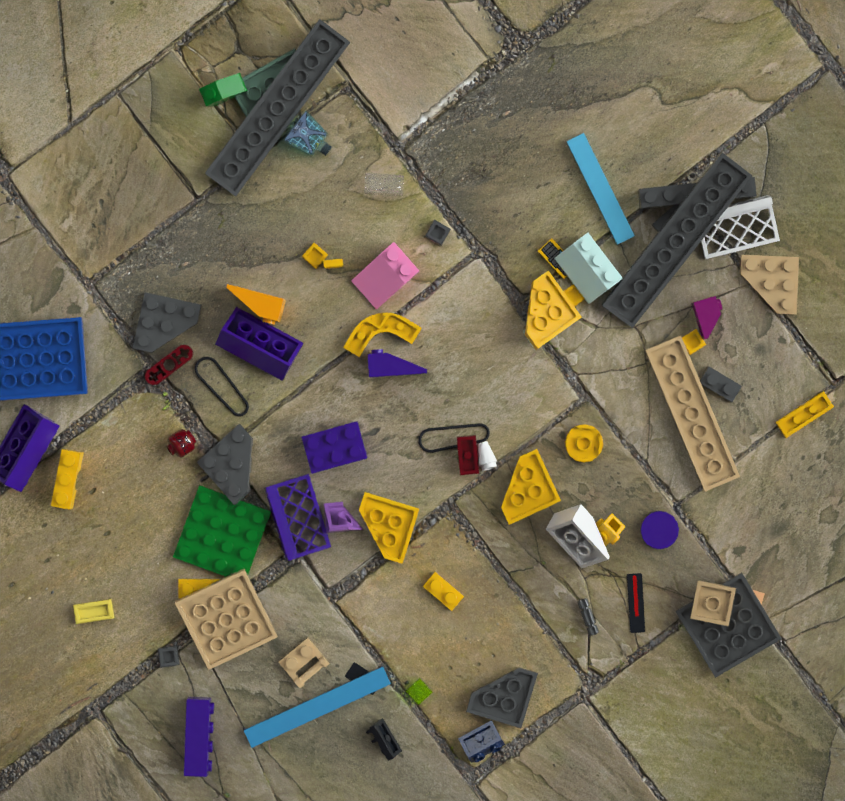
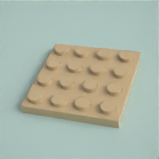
M245 569L175 601V605L208 670L278 637Z

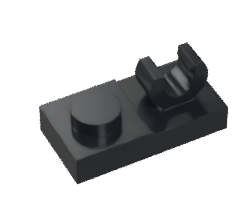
M383 718L375 722L366 731L367 734L372 733L375 738L371 742H378L382 754L385 755L388 761L402 752Z

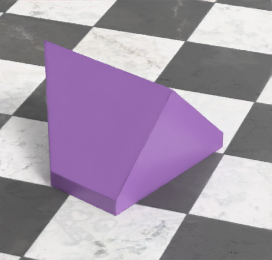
M343 502L324 503L326 533L364 530L343 506Z

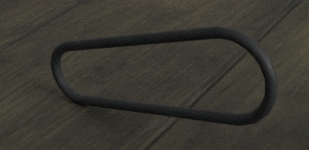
M208 356L200 358L195 364L197 377L235 416L245 415L249 410L247 400L218 362ZM208 359L216 364L246 404V410L243 413H236L199 375L197 367L201 361Z
M481 423L428 428L421 432L418 443L423 451L434 453L457 448V445L428 450L421 443L423 434L428 431L482 426L486 429L487 435L484 439L476 440L477 443L486 441L490 431L485 424Z

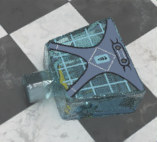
M307 111L304 112L284 139L287 144L310 156H313L317 150L327 156L332 149V146L324 141L328 133Z

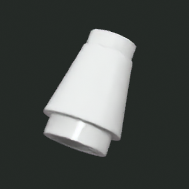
M488 441L477 444L479 467L482 468V471L496 468L497 460Z

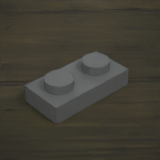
M709 366L700 379L704 387L730 402H733L742 387Z

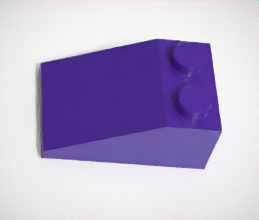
M383 349L371 350V354H367L370 378L427 374V369L389 353H383Z

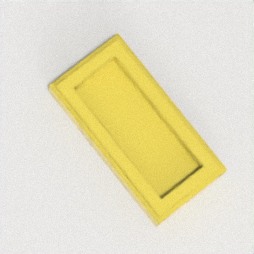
M112 599L73 605L76 624L115 618Z

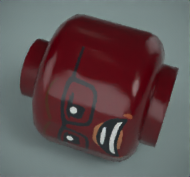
M180 429L168 437L169 445L166 447L172 456L176 454L182 458L195 449L194 444L196 440L189 430Z

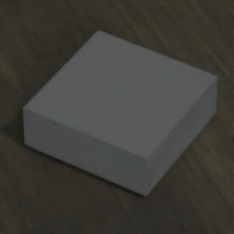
M434 219L425 237L442 246L451 229Z
M178 646L158 648L160 668L180 665Z

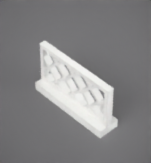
M766 195L730 204L717 220L719 221L717 225L714 224L715 228L711 235H706L707 241L705 242V237L701 241L704 258L717 257L780 241L771 196ZM764 209L769 211V217L766 222L757 218L759 212ZM744 214L753 217L747 227L738 222ZM724 219H730L734 222L729 231L719 227ZM755 219L764 224L758 234L749 229ZM736 224L745 228L740 238L731 234ZM766 226L773 229L774 238L765 239L761 236ZM718 228L727 233L721 243L712 238ZM748 231L756 235L755 240L750 244L742 241ZM729 235L738 240L734 248L730 249L724 246ZM711 240L719 244L716 252L708 254L707 245Z

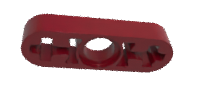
M188 345L177 347L146 371L145 380L151 385L160 384L193 358V349ZM182 348L184 350L188 349L190 351L188 352L189 357L180 358L179 360L182 363L178 364V361L172 355L176 354V357H178L182 353L180 351ZM168 359L173 360L175 363V367L170 371L164 367V362ZM160 365L166 375L163 376V373L157 376V381L150 380V373H157L159 371L157 367Z

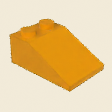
M227 284L226 288L254 313L263 318L262 322L275 325V322L280 323L286 300Z

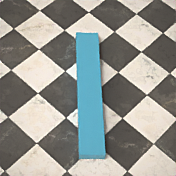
M583 133L568 140L566 143L616 244L618 245L634 237L635 235L585 134Z

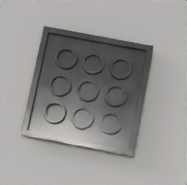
M742 572L721 584L736 588L729 626L690 619L693 601L676 610L678 617L715 678L782 639Z

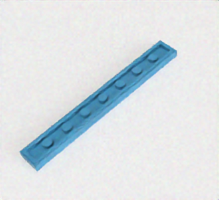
M382 666L244 729V733L251 748L384 688L390 685L391 682Z

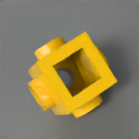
M612 513L604 520L600 518L596 522L605 547L609 543L613 545L620 538L619 534L625 528Z

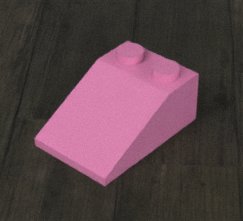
M393 242L351 281L377 310L418 274L419 270L396 243Z

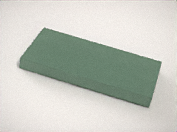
M295 48L242 78L247 91L236 96L235 99L245 117L248 116L295 53Z

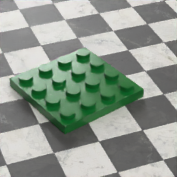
M199 485L173 557L225 577L242 569H245L248 575L271 511L242 500L234 505L225 494Z

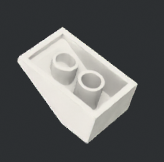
M581 504L554 513L546 530L581 568L609 560L610 556L596 523Z

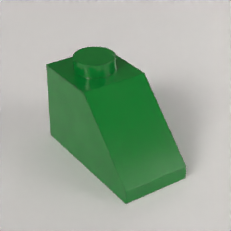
M237 73L214 81L200 88L199 91L206 107H213L246 92L247 88L241 74Z

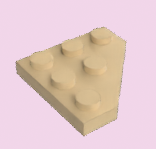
M741 255L740 275L766 301L776 314L797 315L799 257Z

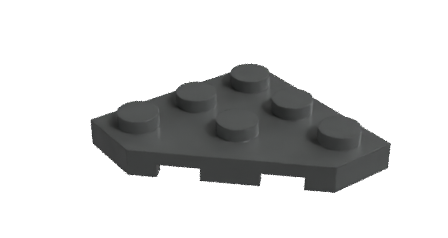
M145 292L133 349L152 353L167 342H170L181 333L198 324L202 305Z
M238 424L197 462L234 505L250 492L249 480L253 438L241 424Z
M518 667L471 693L466 712L522 728L538 673Z

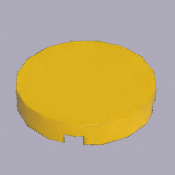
M586 424L577 425L566 435L565 449L575 461L590 462L597 458L602 451V436L593 426Z

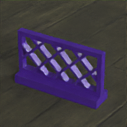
M309 474L264 488L286 561L331 547ZM306 479L308 485L305 493L295 489L298 481ZM286 486L291 489L287 499L279 495L278 487ZM293 491L303 495L299 505L289 501ZM305 497L313 501L314 505L311 511L301 507ZM287 502L297 507L292 517L284 512ZM299 509L309 514L304 524L294 519ZM311 515L319 520L316 530L306 525ZM293 521L302 525L298 536L290 531ZM305 527L314 531L310 542L300 537ZM316 534L324 537L326 545L318 547L312 544ZM300 539L307 543L308 546L304 552L297 554L295 545Z

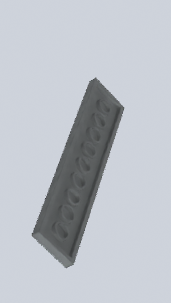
M319 19L205 174L234 196H237L348 47L350 41Z
M720 152L626 272L623 279L619 281L608 295L602 306L633 328L752 175L723 152Z

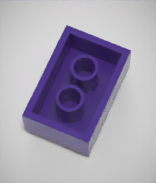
M358 421L302 436L311 474L368 458Z

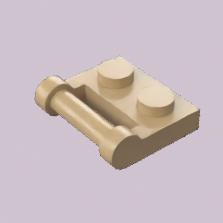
M309 637L279 661V664L299 688H302L305 685L304 683L321 668H326L330 664ZM316 656L319 661L299 677L296 672Z

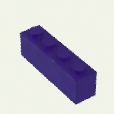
M188 697L186 700L184 776L207 777L209 772H212V760H209V752H213V741H210V733L214 731V722L210 721L211 714H214L215 705L211 703V697Z

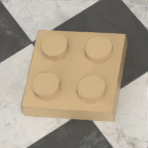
M698 580L690 619L729 626L736 588Z

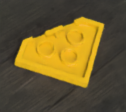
M549 270L531 284L525 336L535 350H537L582 318Z
M538 449L519 456L501 505L509 525L561 501Z
M364 492L359 512L383 557L403 564L419 508Z

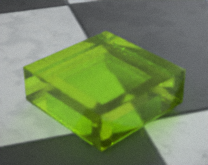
M421 678L406 690L418 705L433 693Z

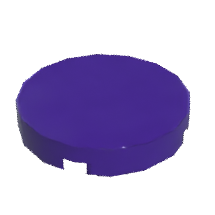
M655 511L648 514L642 521L640 532L642 539L647 545L656 549H664L674 544L678 537L679 527L672 515L664 511Z

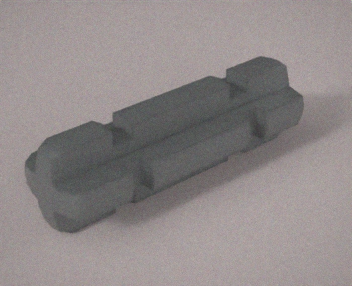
M586 598L581 599L577 603L582 610L581 614L585 625L588 627V634L590 636L596 635L599 631L597 625L594 624L596 622L591 608L588 607L590 606Z

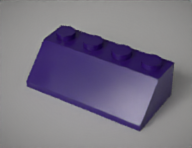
M236 307L221 329L215 345L283 381L303 346V342Z
M24 404L0 445V482L22 492L60 425Z

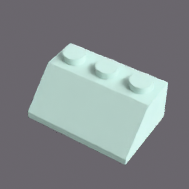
M586 233L554 258L588 304L623 279L589 233Z

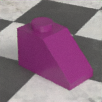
M716 296L691 303L702 339L709 338L721 315L720 310H723L721 301L716 299Z

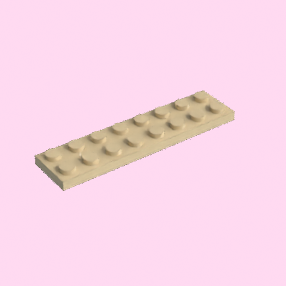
M681 335L645 350L704 492L739 478L740 475Z

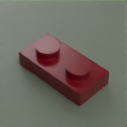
M476 435L456 436L460 475L479 474Z

